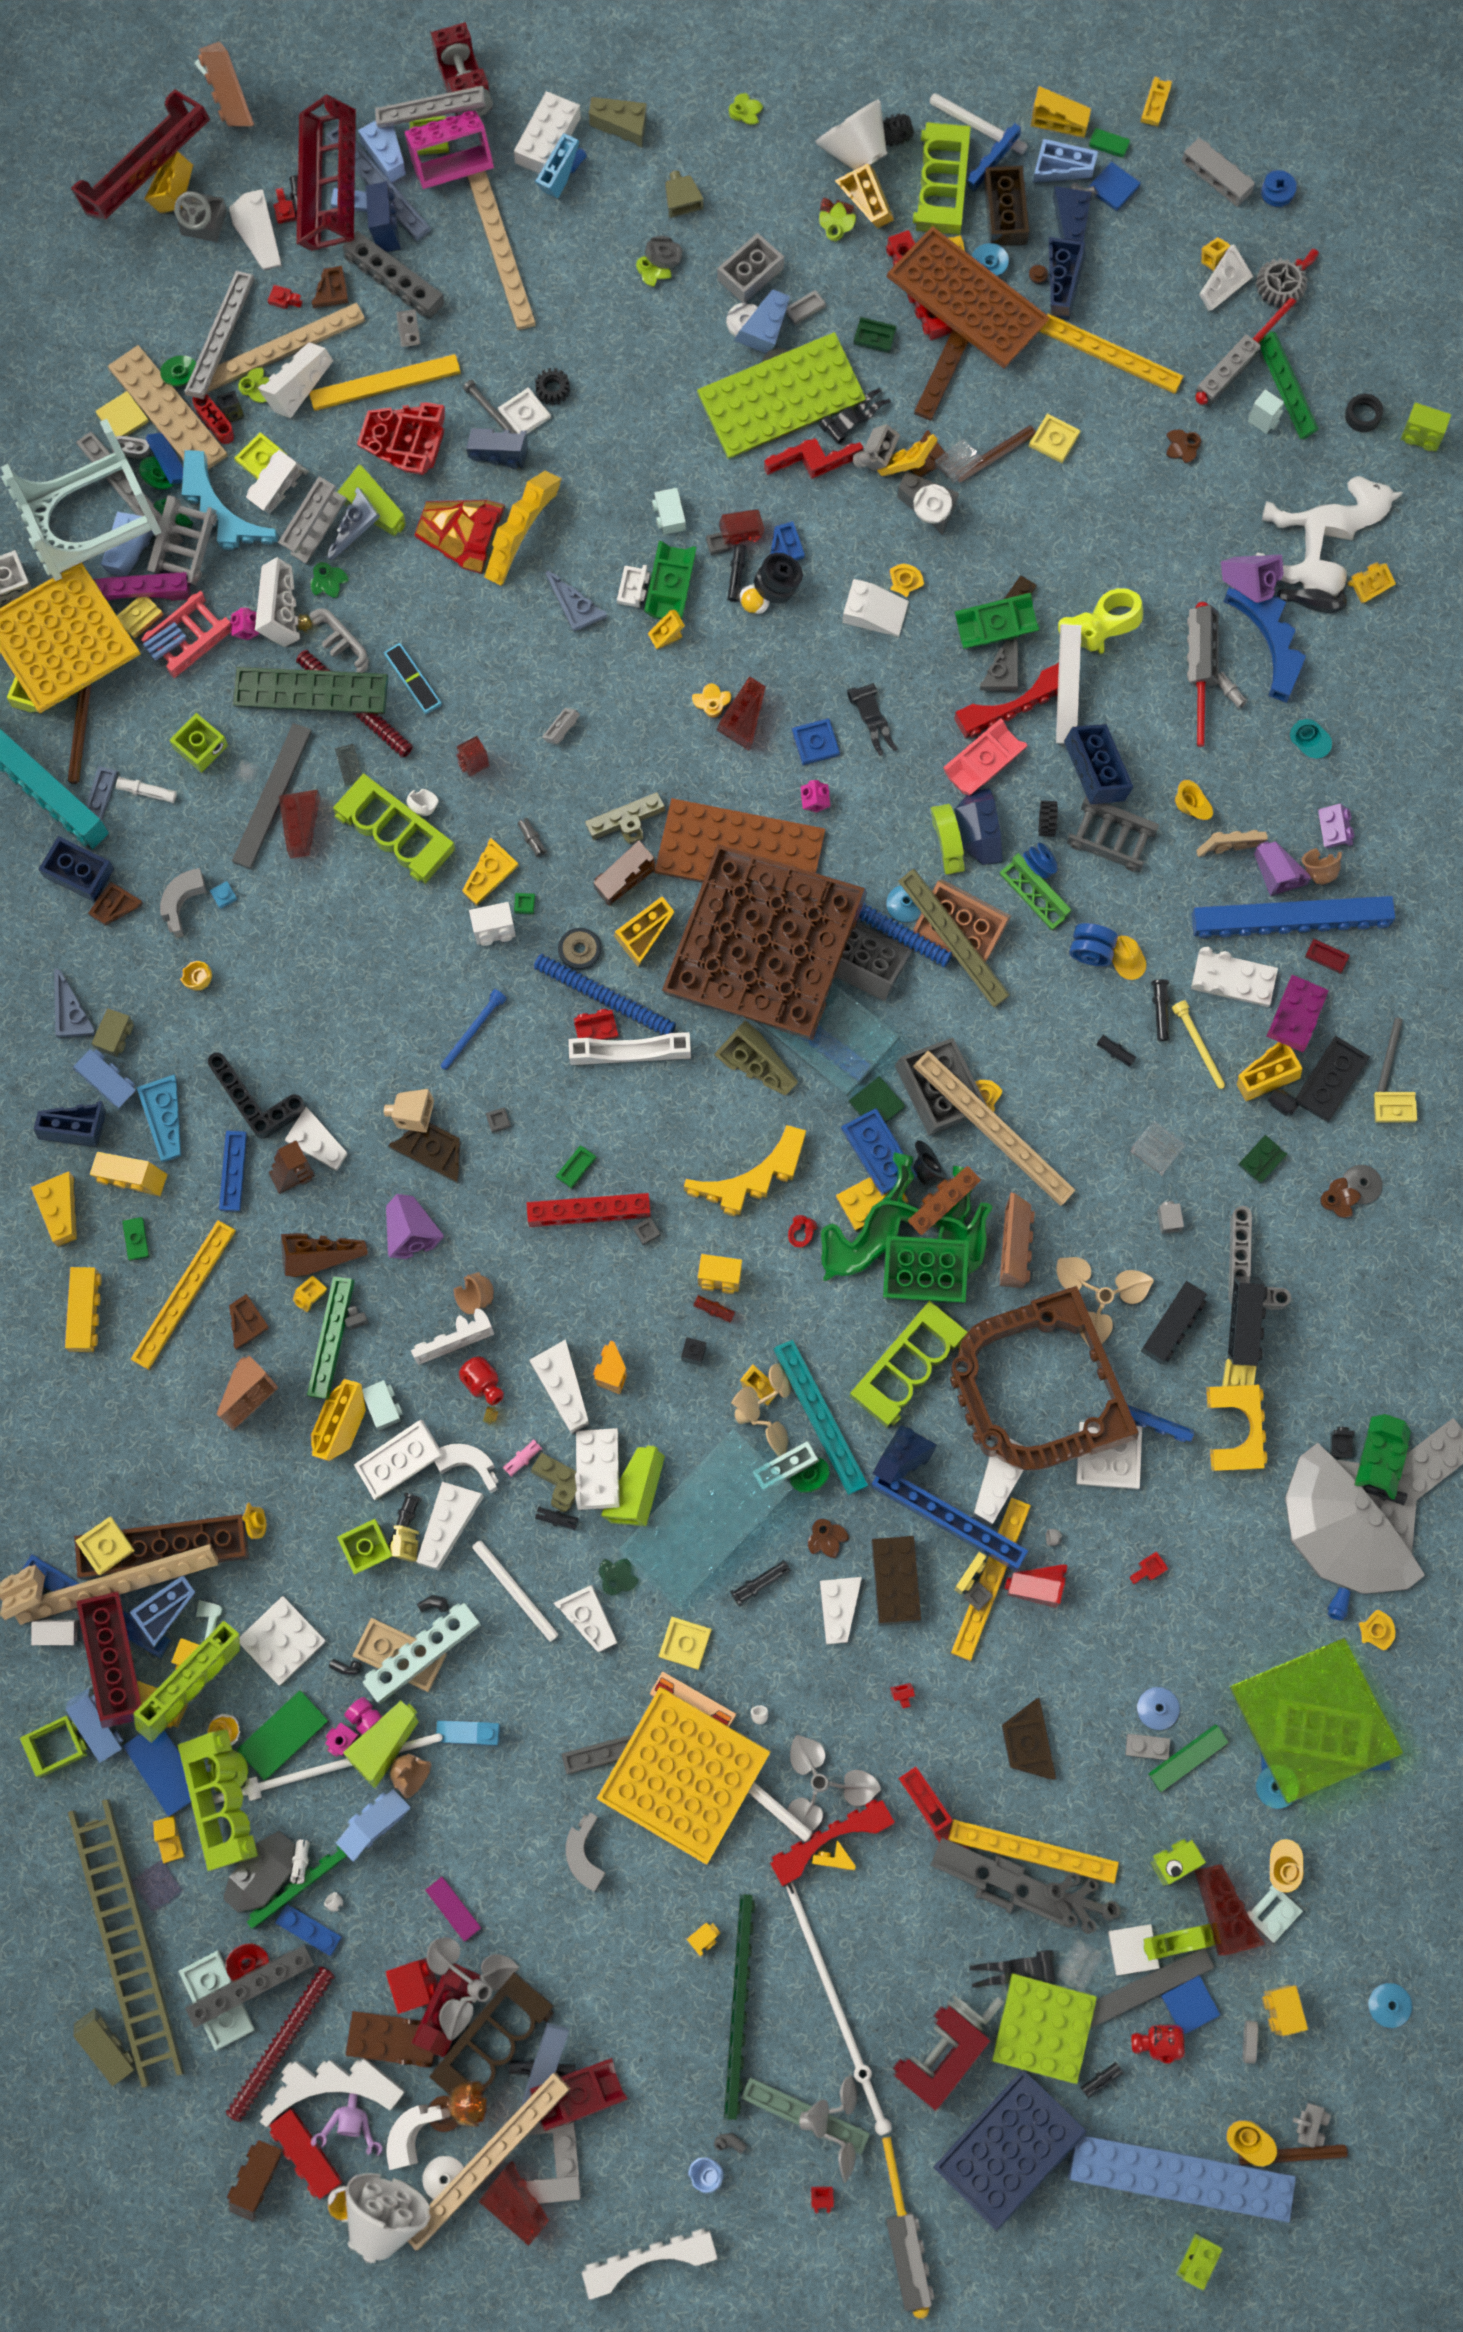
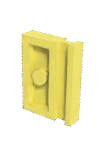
M138 597L121 611L117 617L126 631L135 639L163 615V612L148 597Z
M1375 1092V1123L1416 1122V1092Z
M1227 1359L1222 1386L1254 1385L1257 1366L1233 1365L1230 1359Z
M394 1526L397 1533L393 1535V1541L391 1542L392 1556L416 1562L418 1541L415 1538L416 1535H419V1531L405 1526Z
M980 1552L977 1554L954 1590L962 1594L964 1589L969 1591L975 1582L972 1577L976 1572L980 1574L987 1564L984 1562L985 1555Z

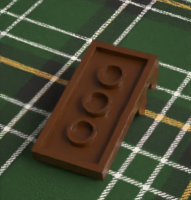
M352 2011L345 2056L431 2068L434 2053L411 2043L422 2020Z

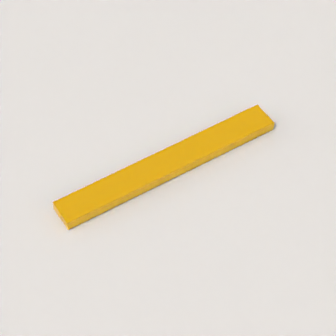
M1047 314L1050 319L1039 332L1173 394L1179 388L1184 377L1183 375Z
M456 354L312 390L309 394L313 409L316 411L458 375L461 372Z
M217 1220L131 1357L132 1361L148 1370L151 1368L236 1232L235 1229Z
M1011 1497L998 1533L1017 1543L1031 1505ZM988 1556L987 1564L982 1571L979 1583L993 1597L979 1611L971 1604L969 1605L951 1654L968 1661L972 1659L1007 1566Z
M954 1819L951 1823L948 1840L953 1843L1069 1873L1074 1872L1081 1876L1115 1884L1119 1862Z

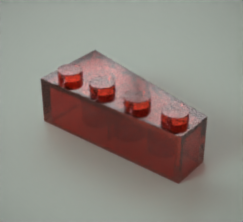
M1222 1864L1194 1870L1208 1922L1211 1924L1218 1956H1226L1266 1945L1263 1939L1260 1938L1254 1922L1248 1916L1242 1900L1236 1894L1235 1888Z

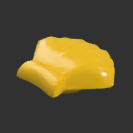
M900 564L890 568L893 582L890 590L908 597L910 591L923 586V577L916 567L909 564Z
M990 1080L975 1081L987 1107L991 1111H995L994 1104L1001 1096L1002 1089Z
M248 1502L245 1513L242 1516V1520L245 1521L247 1535L251 1539L262 1538L267 1527L264 1510L261 1507H252Z
M1380 1610L1374 1611L1366 1622L1359 1623L1362 1643L1370 1642L1376 1647L1386 1650L1395 1639V1627L1392 1619Z

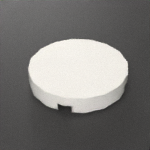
M740 303L732 307L727 316L729 332L736 337L739 330L758 307L747 303Z
M932 484L922 487L916 493L914 511L923 522L930 524L939 523L950 514L952 499L944 487Z

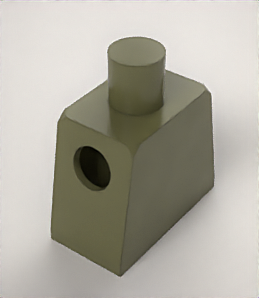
M672 171L669 175L671 180L665 182L669 218L703 209V197L692 177L689 175L682 177L680 171Z

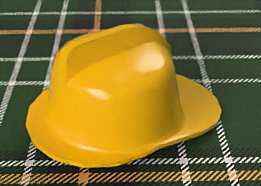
M1190 780L1180 782L1178 793L1175 796L1177 808L1182 813L1190 816L1193 815L1198 819H1210L1213 815V808L1199 786Z
M1118 936L1116 947L1112 949L1114 951L1112 963L1121 977L1128 980L1138 979L1146 970L1145 957L1134 939L1129 936Z
M1285 1839L1275 1843L1271 1849L1270 1881L1278 1891L1292 1892L1299 1887L1303 1880V1853L1298 1844L1292 1840Z
M1237 2121L1228 2128L1227 2142L1229 2146L1250 2163L1256 2166H1267L1275 2160L1277 2146L1274 2140L1256 2123L1252 2121Z

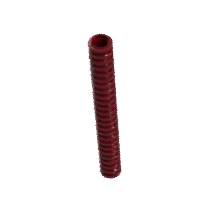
M304 650L297 656L296 663L301 668H305L304 670L331 671L318 658L310 654L309 650ZM352 713L365 726H369V729L373 730L374 734H378L377 736L382 738V741L386 742V745L390 746L392 750H395V753L399 754L401 758L410 754L413 744L404 739V736L400 735L395 728H391V725L387 724V721L383 720L382 716L371 713Z
M325 1967L318 1968L319 1972H316L314 1974L315 1978L310 1980L312 1983L307 1985L308 1989L303 1991L304 1995L299 1997L300 2001L295 2003L296 2007L291 2009V2014H288V2020H284L285 2024L280 2026V2032H276L277 2036L272 2039L273 2043H269V2049H266L264 2051L265 2055L260 2057L262 2060L256 2063L258 2066L252 2069L254 2072L249 2074V2080L246 2079L245 2086H241V2092H237L238 2096L237 2098L234 2097V2103H230V2109H226V2115L234 2121H243L242 2117L247 2115L246 2111L250 2110V2104H254V2098H258V2092L262 2091L261 2087L266 2085L265 2081L270 2079L269 2075L274 2073L273 2069L278 2067L277 2063L282 2061V2056H285V2050H289V2044H293V2038L296 2039V2033H300V2027H304V2021H308V2015L313 2013L311 2010L316 2008L315 2004L320 2002L319 1998L324 1996L323 1992L328 1990L327 1986L331 1985L332 1979H335L334 1974Z

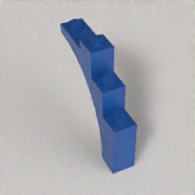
M1228 588L1223 602L1237 608L1249 617L1260 629L1267 641L1273 663V680L1269 696L1287 703L1306 655H1303L1298 650L1288 649L1296 628H1293L1288 623L1278 622L1286 601H1283L1280 597L1273 596L1266 601L1257 603L1235 588Z

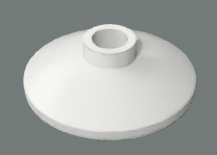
M441 2156L432 2160L425 2168L423 2174V2186L426 2193L432 2199H435L464 2169L463 2165L457 2159L450 2156ZM442 2175H445L448 2178V2182L446 2184H442L440 2182V2177Z

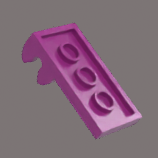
M1291 975L1266 1037L1304 1052L1329 990Z

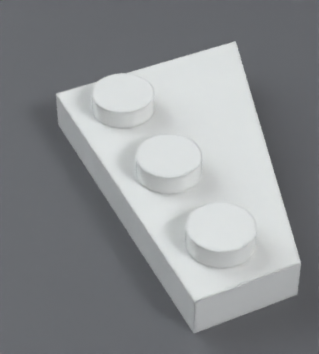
M1230 245L1199 294L1208 310H1213L1253 277L1235 245Z
M305 1107L285 1139L287 1143L297 1140L304 1153L336 1171L348 1155L307 1107Z
M862 1577L820 1581L826 1645L848 1642Z
M593 1585L554 1603L597 1652H601L618 1643Z

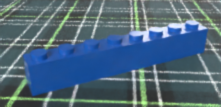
M876 1476L872 1482L874 1490L1015 1572H1018L1028 1554V1550L904 1478H900L890 1484Z

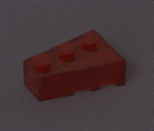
M750 676L716 729L748 751L753 744L766 686Z
M318 789L279 796L286 849L290 859L310 856L317 811L321 799Z
M511 2161L478 2202L529 2246L548 2223L549 2219L535 2196L532 2197L526 2187L527 2183L523 2178L521 2179L514 2168V2162Z

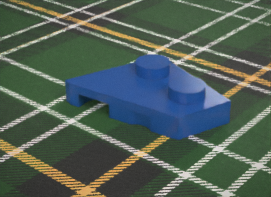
M794 522L775 526L771 554L776 552L785 553L797 561L804 559L805 554Z

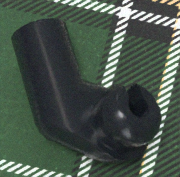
M431 1595L417 1603L421 1613L431 1607L438 1608L440 1612H445L449 1608L447 1600L436 1595Z
M332 1659L329 1668L342 1675H357L360 1673L359 1670L362 1668V1664L353 1660L351 1665L348 1666L336 1659Z

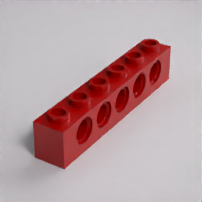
M909 230L888 237L886 251L888 256H892L894 260L893 266L903 257L900 254H906L915 245ZM907 294L909 302L915 306L917 319H921L923 323V332L929 336L930 341L952 332L950 326Z
M649 1193L526 1202L529 1227L646 1219L651 1217Z

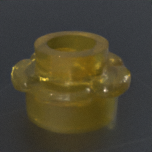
M299 614L297 627L305 633L308 632L307 630L312 629V622L308 614Z
M487 1406L483 1422L489 1423L488 1426L491 1425V1422H496L499 1411L495 1410V1406Z

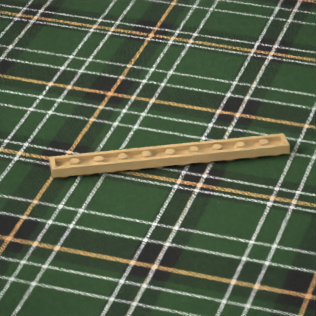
M486 171L468 175L469 184L517 331L535 326V320Z
M355 303L219 364L207 393L248 375L252 369L263 368L299 352L309 342L316 344L365 322V317L358 304Z
M929 1051L917 1061L913 1067L1053 1200L1060 1206L1065 1203L1075 1191L1071 1185Z
M211 1544L44 1594L41 1596L39 1604L15 1615L21 1625L77 1608L76 1601L118 1591L120 1595L218 1565V1558Z
M556 2072L544 2082L429 2205L430 2209L428 2212L431 2216L428 2224L408 2241L416 2251L434 2235L570 2090L569 2086Z

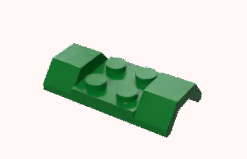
M663 541L658 542L644 609L646 614L652 618L662 620L671 610H676L682 619L697 547L692 546L687 549L670 547Z
M1031 593L955 611L963 649L996 643L1039 631Z
M1387 1414L1371 1417L1354 1483L1355 1486L1370 1484L1386 1490L1389 1497L1395 1499L1411 1434L1406 1421Z

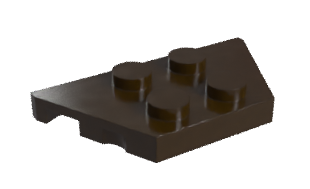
M429 1123L427 1132L409 1130L403 1134L404 1136L395 1142L392 1141L388 1145L390 1149L455 1183L458 1182L460 1138Z
M1036 1698L1001 1725L1009 1766L1022 1772L1056 1780L1040 1698Z

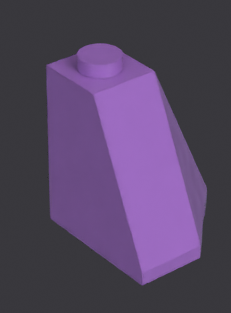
M1282 555L1242 556L1221 561L1223 581L1257 603L1273 597L1275 593L1274 587L1284 574Z
M1268 841L1263 842L1256 848L1254 855L1270 896L1308 885L1311 879L1310 875L1276 841L1272 843Z
M396 1194L387 1204L389 1257L408 1259L413 1257V1252L420 1251L421 1249L427 1252L434 1249L443 1239L441 1231L414 1196Z

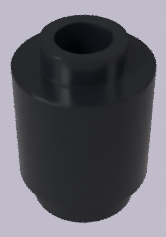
M1277 1088L1268 1099V1102L1271 1103L1270 1106L1284 1116L1288 1114L1293 1115L1299 1107L1296 1104L1298 1101L1296 1098Z

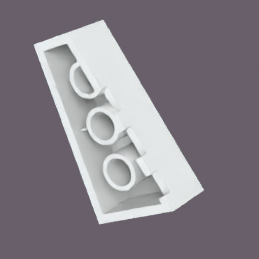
M309 342L293 356V360L290 363H285L282 366V370L277 375L273 374L269 378V382L266 385L262 384L258 389L275 413L291 418L333 362V359L326 348Z
M277 557L264 564L261 569L255 630L282 647H286L299 640L300 636L299 632H296L298 618L294 615L296 599L292 595V590H294L292 566Z
M564 1340L530 1359V1363L572 1435L576 1431L588 1426L589 1421L567 1343Z
M442 1482L416 1561L418 1565L437 1571L440 1570L457 1539L462 1534L463 1529L484 1498L482 1493Z

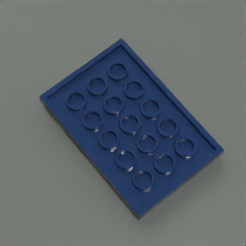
M1022 2069L933 2168L998 2232L1087 2131Z

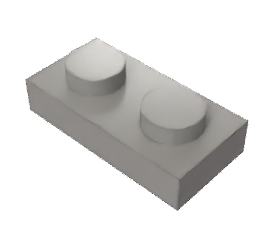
M564 708L542 738L547 743L557 745L564 739L566 732L575 725L580 714L574 709Z
M1127 1734L1125 1756L1167 1760L1169 1758L1170 1739Z

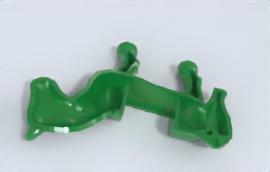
M893 1152V1161L897 1166L896 1183L891 1191L871 1208L861 1233L853 1243L844 1237L840 1227L835 1224L826 1225L822 1229L821 1262L826 1270L823 1281H828L834 1275L849 1276L863 1271L883 1252H886L887 1236H897L900 1221L908 1222V1219L919 1210L902 1200L906 1188L914 1177L911 1169L913 1156ZM953 1165L952 1175L955 1177L964 1167ZM973 1189L931 1226L938 1229L936 1239L969 1241L967 1275L977 1270L983 1262L987 1242L986 1218L992 1210V1205L981 1202L972 1222L968 1227L964 1225V1219L972 1211L970 1197Z

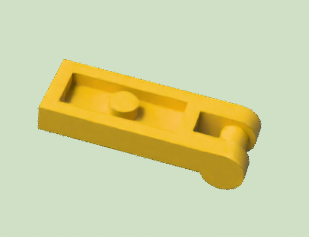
M1154 77L1140 122L1159 126L1172 81H1162L1159 77Z

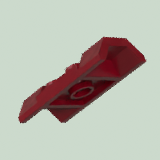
M456 1963L452 1964L471 1980H480V1974ZM450 1968L442 1975L411 2042L443 2058L452 2040L447 2038L440 2024V2011L444 2004L451 1999H456L460 2002L464 1997H471L468 1993L469 1983Z
M612 2058L560 2077L569 2086L570 2090L540 2121V2125L546 2132L626 2101L627 2097L620 2086ZM541 2084V2085H539V2086H536V2087H534V2088H531V2089H530V2094H531V2096H532L543 2084Z

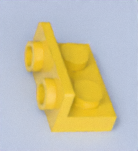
M1373 563L1367 567V571L1351 576L1352 580L1347 582L1348 586L1354 587L1361 603H1365L1396 584L1386 563Z

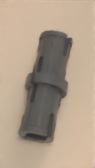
M524 818L525 822L520 820L517 825L525 836V842L534 851L535 856L540 857V853L542 855L546 854L547 850L539 839L540 835L537 831L535 832L529 819Z

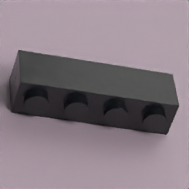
M1186 1281L1141 1349V1352L1159 1364H1162L1164 1360L1168 1362L1174 1354V1351L1171 1349L1175 1343L1179 1345L1185 1337V1334L1182 1332L1186 1326L1190 1328L1196 1320L1193 1315L1197 1310L1201 1312L1207 1303L1204 1300L1207 1293Z

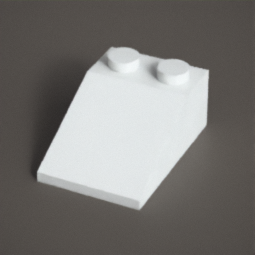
M853 579L843 613V623L899 637L909 601L872 583Z

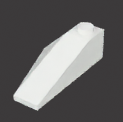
M263 189L244 193L229 207L233 226L239 232L263 270L282 266Z

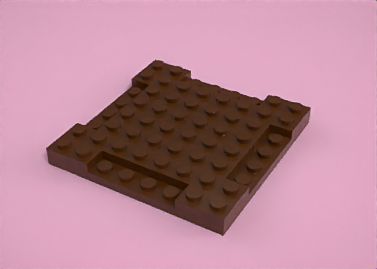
M717 844L662 991L665 995L700 1006H709L813 1041L826 1006V997L851 930H854L867 891L865 888Z

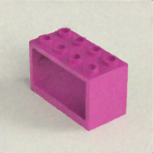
M476 110L466 111L458 116H449L445 120L429 122L425 126L412 127L405 131L414 170L423 189L494 168L485 128ZM478 133L479 146L423 163L418 158V150Z

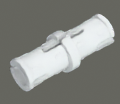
M303 1840L296 1842L295 1856L292 1858V1875L290 1877L293 1883H295L297 1876V1884L304 1882L305 1868L309 1863L307 1856L310 1843L307 1840L304 1846Z

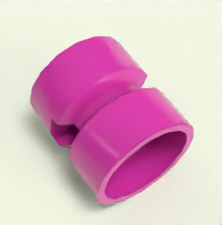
M365 1697L355 1701L344 1714L352 1725L357 1724L356 1729L361 1735L383 1717L377 1710H372L373 1705Z

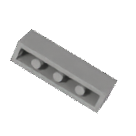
M1198 138L1184 151L1182 163L1236 207L1252 194L1255 182H1253L1251 177L1243 174L1236 165L1231 164L1221 153L1216 152L1208 142Z

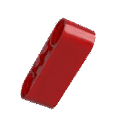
M207 394L204 399L193 397L192 401L196 413L222 444L231 443L235 437L232 426Z

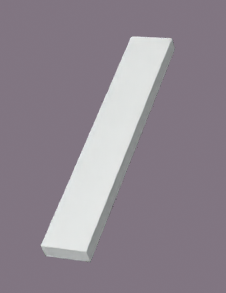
M1060 625L1056 743L1065 744L1064 740L1070 729L1077 726L1081 625Z

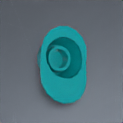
M1299 719L1290 730L1291 741L1308 757L1322 758L1331 751L1332 739L1330 735L1313 719Z

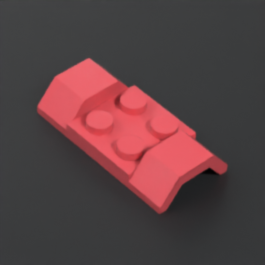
M1000 718L945 765L943 769L949 780L963 794L971 796L983 784L985 785L1012 762L1028 745L1025 742L1018 741Z

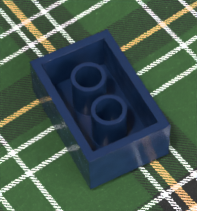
M58 836L38 870L44 878L96 902L113 873L114 867L109 860Z

